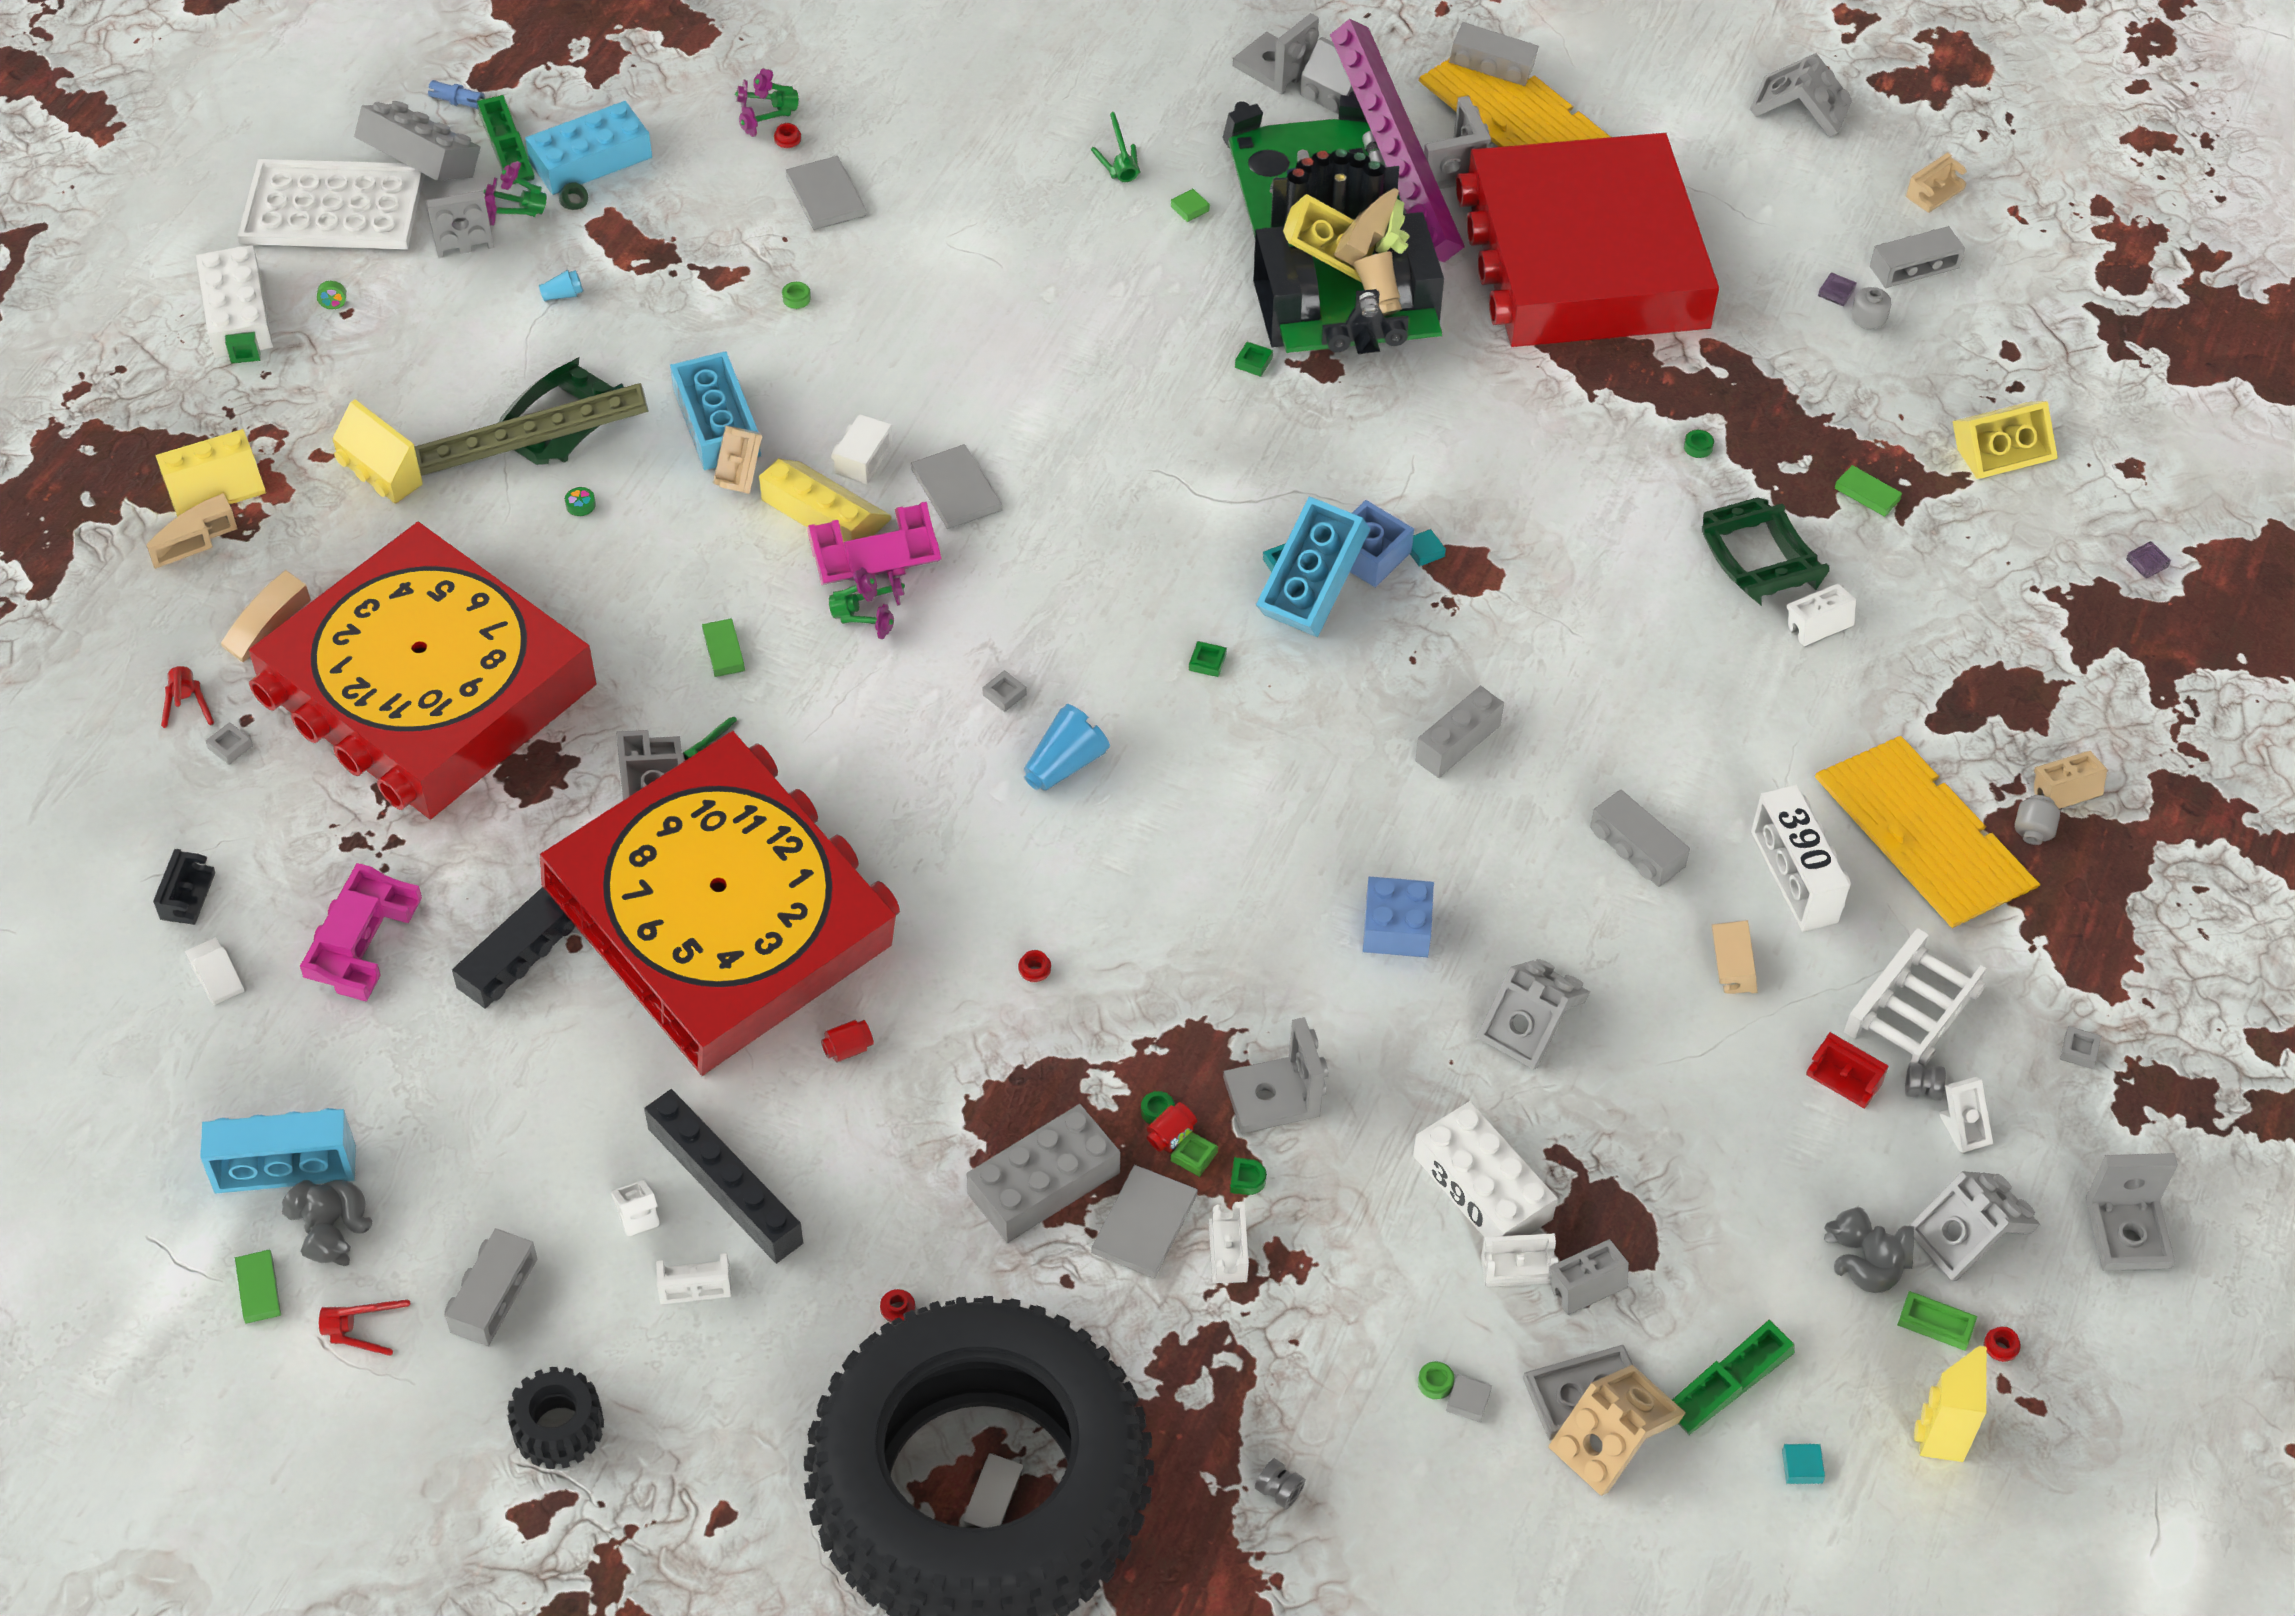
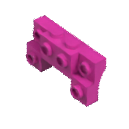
M927 501L921 502L919 505L904 508L902 506L895 509L899 531L843 542L838 519L832 520L830 523L808 525L807 532L812 554L816 560L821 585L854 580L853 573L862 567L876 579L875 575L887 573L889 578V572L892 571L894 577L905 575V569L940 561L942 558L932 527Z
M356 863L338 898L331 902L328 916L323 925H319L315 931L314 941L300 965L303 978L332 985L337 994L367 1002L381 974L378 964L361 959L384 917L405 923L410 922L422 899L419 886L393 879L371 866Z

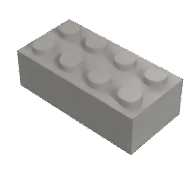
M392 101V104L374 102V105L361 106L354 134L355 138L437 181L473 178L481 147L471 142L470 137L464 134H455L450 131L449 126L430 121L428 115L409 110V106L403 102Z
M1078 1104L967 1172V1193L1006 1243H1009L1119 1174L1120 1151L1082 1105Z

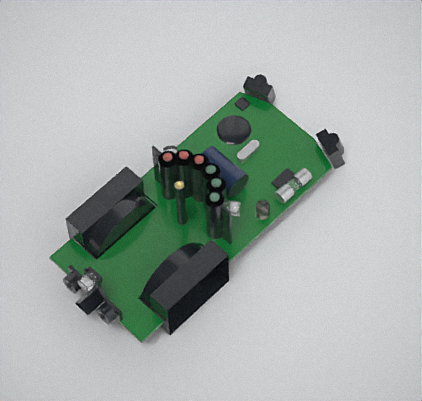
M1354 91L1349 96L1341 95L1339 119L1267 125L1260 127L1263 112L1257 103L1253 105L1243 101L1236 103L1234 111L1228 113L1222 138L1231 150L1255 238L1253 282L1271 348L1285 346L1286 353L1320 349L1342 352L1348 349L1349 346H1356L1358 354L1381 352L1378 343L1386 342L1390 346H1399L1406 340L1441 337L1440 315L1444 276L1423 212L1405 214L1403 211L1405 220L1400 230L1409 234V238L1406 241L1408 247L1402 254L1397 253L1391 247L1387 251L1392 252L1393 268L1400 295L1399 301L1402 310L1388 316H1384L1379 307L1380 293L1377 289L1364 290L1362 282L1288 243L1283 232L1290 208L1306 194L1355 220L1358 215L1383 194L1393 188L1398 190L1399 166H1386ZM1376 244L1372 255L1378 254V252L1375 251Z

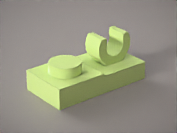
M1396 199L1385 236L1376 243L1375 251L1378 253L1387 252L1391 247L1397 253L1402 254L1408 247L1406 241L1409 238V234L1400 230L1405 216L1403 215L1404 202Z

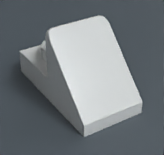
M216 937L185 951L188 961L213 1006L244 992L241 981L225 948L220 946Z
M1973 1077L1945 1085L1949 1109L1939 1113L1958 1150L1965 1153L1992 1145L1993 1139L1982 1079Z
M644 1180L611 1191L628 1236L660 1225L655 1208L658 1206L654 1193Z

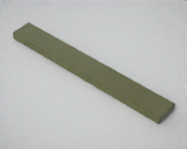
M641 383L414 446L420 474L423 476L646 413L649 410L644 388Z

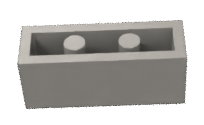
M1462 22L1453 42L1449 63L1526 86L1535 64L1539 46Z
M1947 226L1876 245L1872 254L1870 268L1885 288L1959 269L1965 247L1952 229Z
M1480 685L1418 737L1415 761L1437 778H1440L1501 726L1504 702Z
M1622 789L1594 808L1590 825L1594 834L1599 839L1605 840L1616 850L1621 858L1627 859L1639 870L1644 878L1650 879L1658 887L1686 867L1690 848Z
M495 1228L490 1238L482 1242L476 1263L473 1268L466 1270L462 1279L461 1289L456 1297H452L445 1308V1317L450 1333L489 1347L538 1259L533 1241Z

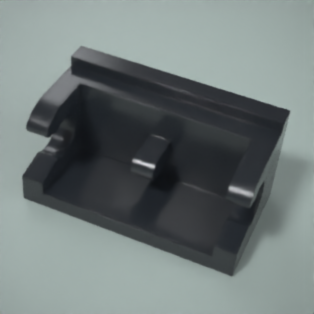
M174 849L153 900L160 920L196 924L216 873L214 867L197 864H205L207 861L206 856Z

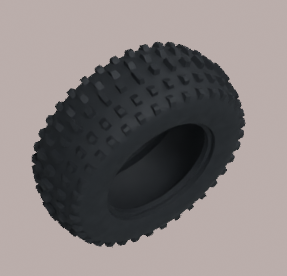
M966 1296L956 1297V1304L954 1300L945 1301V1306L941 1307L939 1301L929 1303L930 1310L927 1307L917 1310V1315L913 1310H910L903 1314L904 1321L899 1317L891 1321V1324L887 1322L880 1327L881 1335L874 1332L859 1345L860 1353L853 1350L847 1356V1359L842 1364L845 1371L843 1374L835 1371L828 1387L831 1395H822L817 1405V1417L821 1418V1420L812 1421L811 1428L808 1430V1442L815 1445V1447H808L807 1455L804 1456V1471L813 1472L808 1476L809 1482L804 1483L806 1499H816L812 1504L813 1510L809 1511L813 1526L822 1525L818 1533L823 1551L832 1550L829 1558L841 1575L847 1573L845 1581L852 1589L856 1587L857 1592L861 1596L865 1595L866 1602L871 1606L875 1607L879 1603L880 1608L886 1610V1614L889 1616H1056V1613L1059 1616L1069 1615L1070 1611H1074L1080 1606L1079 1598L1085 1603L1093 1598L1094 1593L1101 1587L1100 1579L1108 1583L1114 1576L1115 1568L1117 1567L1115 1563L1116 1558L1124 1561L1131 1552L1132 1541L1128 1539L1129 1535L1137 1536L1144 1524L1145 1516L1138 1511L1145 1510L1146 1503L1151 1502L1152 1488L1143 1484L1148 1482V1476L1154 1475V1460L1144 1459L1149 1454V1449L1152 1448L1151 1432H1142L1147 1426L1145 1412L1142 1406L1135 1407L1139 1398L1130 1381L1123 1383L1127 1376L1121 1366L1117 1367L1112 1360L1108 1361L1110 1353L1103 1345L1096 1349V1344L1091 1341L1092 1336L1081 1328L1077 1332L1069 1327L1070 1320L1058 1314L1051 1318L1046 1315V1308L1039 1305H1030L1028 1309L1020 1307V1300L1002 1299L1001 1303H994L993 1296H983V1298H974L973 1302L967 1303ZM986 1406L1017 1412L1039 1424L1054 1438L1068 1463L1059 1485L1035 1510L1017 1520L999 1526L964 1528L939 1522L910 1504L899 1492L891 1478L897 1456L907 1441L921 1427L943 1414L962 1408Z

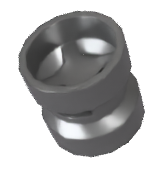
M1910 1062L1906 1073L1905 1095L1918 1097L1920 1094H1927L1930 1099L1941 1100L1945 1088V1067L1933 1066L1927 1069L1923 1068L1921 1064Z
M1274 1458L1259 1475L1255 1489L1264 1495L1270 1494L1273 1496L1275 1502L1286 1510L1300 1495L1306 1479L1296 1472L1289 1473L1286 1471L1285 1465Z

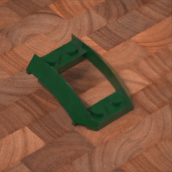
M579 356L532 384L510 405L501 416L499 422L520 417L536 400L557 386L579 400L620 389L624 386L621 383L612 387L579 366ZM599 426L515 449L514 451L536 465L549 464V459H559L564 463L568 461V456L575 447Z
M1756 497L1710 510L1703 514L1702 533L1717 562L1730 579L1760 606H1762L1763 595H1773L1777 591L1791 587H1800L1805 583H1808L1817 590L1830 571V566L1827 563L1821 564L1818 561V555L1799 536L1790 522L1783 504L1770 506L1767 499ZM1766 522L1773 539L1787 561L1746 572L1732 556L1721 535H1728L1733 531L1746 527H1756L1760 523Z

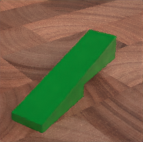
M504 94L477 101L479 116L501 170L503 171L507 165L518 161L521 163L518 177L526 181L535 179Z
M1770 1319L1766 1321L1720 1363L1716 1360L1672 1399L1673 1402L1686 1412L1678 1423L1679 1426L1688 1435L1692 1434L1795 1354L1794 1343Z

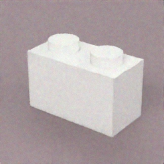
M859 414L854 423L848 425L845 437L841 443H837L833 448L831 458L834 461L835 474L868 484L893 445L891 424Z

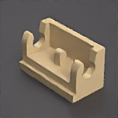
M1946 153L1911 176L1906 197L1929 213L1965 189L1966 182L1956 175L1955 170L1961 175L1967 173V170L1962 164L1954 160L1951 154Z
M725 425L713 484L720 485L719 487L750 494L762 439L760 433Z
M2091 751L2037 766L2034 769L2036 774L2034 793L2035 795H2042L2044 793V796L2051 798L2059 809L2103 796L2107 768Z
M1748 920L1712 924L1719 983L1728 984L1723 986L1724 993H1758Z

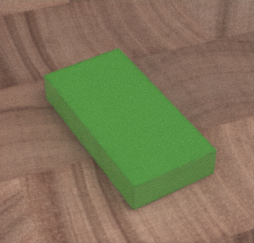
M1853 465L1836 481L1834 488L1884 517L1901 500L1902 496L1900 491Z
M732 618L702 624L714 676L745 671Z
M271 1250L235 1257L245 1324L281 1316Z
M1909 1291L1897 1325L1966 1351L1977 1316Z

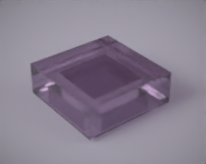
M1831 272L1819 289L1818 296L1844 307L1855 291L1857 282Z
M2152 541L2130 551L2126 558L2146 579L2168 568L2171 559Z

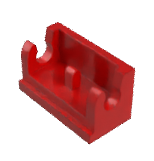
M1829 1032L1826 1039L1813 1055L1812 1060L1814 1061L1807 1069L1806 1075L1865 1109L1882 1086L1889 1066Z

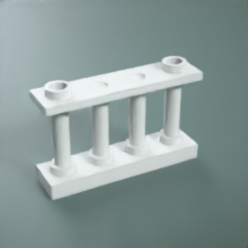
M1917 928L1849 1014L1844 1033L1856 1039L1863 1029L1866 1031L1871 1029L1913 1054L1911 1063L1927 1066L1936 1052V1049L1933 1047L1971 998L1977 1000L1986 986L1982 979L1987 968L1980 965L1973 976L1969 978L1930 955L1928 949L1925 948L1929 934ZM1913 964L1917 966L1921 964L1959 986L1962 990L1955 999H1952L1911 975L1912 971L1909 969ZM1897 985L1901 988L1906 986L1946 1011L1937 1022L1895 997L1893 990ZM1880 1007L1883 1009L1888 1007L1929 1033L1920 1044L1877 1018L1878 1014L1876 1012Z

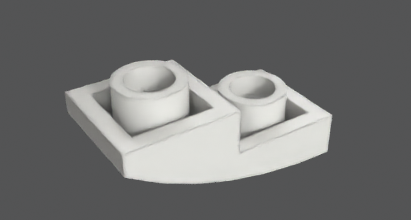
M989 1453L963 1522L979 1528L1002 1525L1024 1465Z

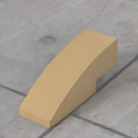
M1393 188L1383 194L1357 216L1342 236L1334 256L1354 266V262L1367 255L1368 249L1385 236L1399 190Z
M224 493L187 510L167 524L147 543L146 546L155 569L213 548L210 539L237 529L232 509Z
M287 570L282 572L245 608L221 642L222 647L241 662L246 661L250 657L248 649L311 601L307 585Z

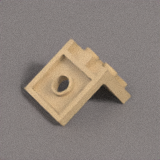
M1630 1365L1592 1382L1548 1447L1598 1494L1603 1496L1613 1487L1645 1439L1678 1424L1686 1412L1637 1368ZM1591 1434L1598 1436L1602 1441L1601 1452H1597L1592 1448L1590 1444Z

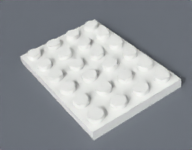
M258 159L238 232L239 244L408 249L425 174L404 163Z

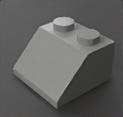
M1320 37L1302 73L1300 95L1339 114L1341 95L1349 96L1354 90L1333 42Z

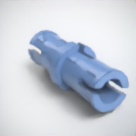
M432 80L428 87L434 89V91H428L429 97L449 101L451 105L455 106L461 104L478 109L477 101H479V98L485 99L484 93L464 89L459 84L452 86Z

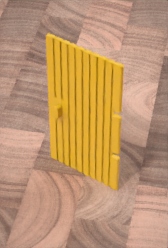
M1447 59V61L1445 60L1440 65L1434 67V69L1428 71V73L1419 77L1420 83L1456 112L1458 98L1469 96L1473 105L1478 107L1483 124L1488 126L1491 141L1498 147L1611 137L1580 111L1572 115L1570 111L1573 109V106L1535 75L1528 79L1526 86H1522L1449 63V59Z
M1902 736L1891 739L1815 774V778L1951 928L2040 886V883L1993 833L1985 836L1980 833V831L1986 828L1984 823L1945 782L1938 786L1933 782L1939 778V775Z

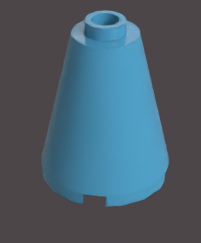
M1066 704L1059 710L1024 767L1026 773L1024 779L1035 790L1039 788L1048 790L1104 755L1110 748L1109 741L1097 725L1092 728L1086 722L1089 717L1073 705Z

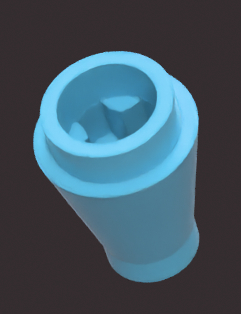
M566 270L546 283L539 285L544 302L552 299L578 297L577 294L583 292L576 270L571 272Z

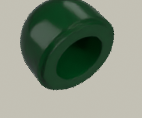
M575 182L568 183L559 193V202L566 209L578 210L586 206L588 193L581 184ZM577 194L580 196L581 202L577 204L571 202L568 195Z

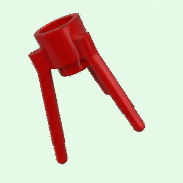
M184 666L170 669L167 674L168 686L165 687V702L161 726L163 728L168 726L172 698L174 697L175 706L179 707L181 699L188 698L191 693L195 694L207 723L210 726L213 725L214 720L201 692L200 682L193 680L191 669Z
M400 1300L353 1307H322L319 1314V1331L321 1335H330L331 1344H346L391 1356L393 1350L390 1348L348 1337L345 1334L353 1330L354 1314L408 1307L411 1302L410 1300Z

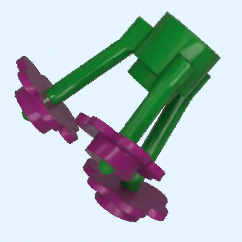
M762 68L760 74H757L754 78L753 86L755 92H747L748 81L744 79L742 86H738L737 92H735L737 102H741L742 113L739 116L740 126L746 134H750L752 137L757 135L756 128L758 127V122L780 116H791V111H796L799 103L797 90L793 89V86L772 83L773 71ZM771 89L777 90L774 91L772 94L768 93V91H770ZM747 98L771 100L772 106L777 108L778 111L755 116L754 110L746 106Z
M518 161L507 165L503 169L500 179L503 181L501 188L509 190L513 181L529 190H523L521 196H515L496 191L497 178H494L493 185L487 184V188L483 193L485 194L490 226L495 225L496 214H520L536 217V214L542 215L545 209L547 194L541 192V186L533 185L518 177V171L521 163ZM495 197L518 202L519 206L523 208L497 207L495 205Z
M862 567L853 573L856 585L844 590L835 591L833 595L829 596V609L833 618H841L842 624L850 622L875 624L878 638L884 639L894 625V616L889 610L888 604L878 607L876 617L855 616L854 613L859 611V601L865 599L870 602L876 596L891 592L894 594L897 606L901 605L900 596L905 595V584L901 582L900 577L894 578L891 571L889 572L891 586L877 589L875 577L871 573H867L866 569Z

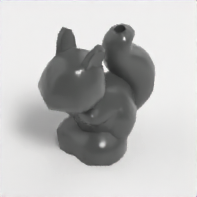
M303 1180L291 1188L282 1200V1214L289 1220L303 1218L305 1222L304 1229L308 1235L302 1244V1256L319 1263L333 1261L338 1265H349L350 1258L346 1253L350 1251L351 1246L345 1242L339 1229L333 1226L340 1216L346 1227L354 1233H365L372 1226L370 1217H362L366 1206L363 1193L356 1185L345 1180H334L322 1185L314 1184L310 1180Z
M1858 1206L1841 1212L1836 1220L1826 1223L1824 1227L1827 1231L1824 1236L1826 1242H1839L1850 1248L1862 1247L1865 1259L1847 1254L1837 1258L1834 1264V1271L1837 1275L1842 1276L1849 1272L1853 1282L1859 1288L1873 1293L1888 1291L1897 1284L1902 1276L1903 1269H1912L1914 1226H1902L1898 1229L1895 1236L1886 1233L1885 1228L1882 1226H1875L1873 1230L1868 1214L1863 1208Z

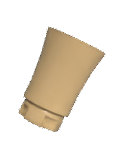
M1392 252L1374 254L1353 263L1364 290L1377 289L1379 291V307L1384 316L1402 310L1393 268Z

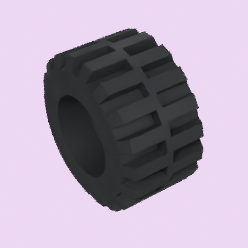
M550 1367V1372L543 1373L542 1369L534 1372L535 1377L533 1379L527 1376L521 1381L523 1387L521 1389L516 1387L512 1392L513 1400L508 1402L507 1407L509 1426L515 1445L519 1448L521 1455L525 1459L530 1457L532 1464L538 1467L544 1462L546 1469H555V1464H561L562 1469L570 1467V1461L576 1460L577 1463L585 1460L583 1454L585 1452L592 1454L596 1449L594 1441H601L603 1435L601 1428H604V1418L599 1396L591 1381L587 1382L586 1376L581 1372L575 1376L573 1369L565 1367L563 1372H559L558 1367ZM556 1408H566L575 1412L567 1423L558 1427L547 1428L537 1424L546 1412Z

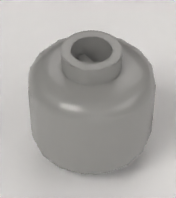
M1877 287L1861 289L1854 298L1851 310L1852 319L1861 328L1866 330L1883 326L1888 319L1891 308L1890 296L1884 290Z
M2033 795L2020 803L2015 820V830L2029 844L2040 845L2042 841H2049L2056 835L2060 820V809L2051 798Z

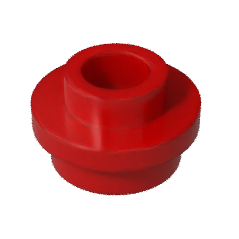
M783 123L777 127L774 133V141L780 147L792 148L801 142V132L796 125Z
M1028 951L1019 961V974L1030 982L1042 981L1051 973V961L1042 951Z
M894 1289L887 1292L880 1301V1312L890 1323L899 1317L904 1321L903 1314L910 1310L915 1312L913 1296L902 1289ZM896 1302L903 1303V1305L899 1308H895L892 1306V1304Z
M2005 1326L1990 1330L1984 1339V1346L1987 1347L1988 1355L1997 1361L2007 1362L2015 1359L2021 1348L2016 1332ZM1996 1343L2004 1344L2007 1349L1999 1347Z

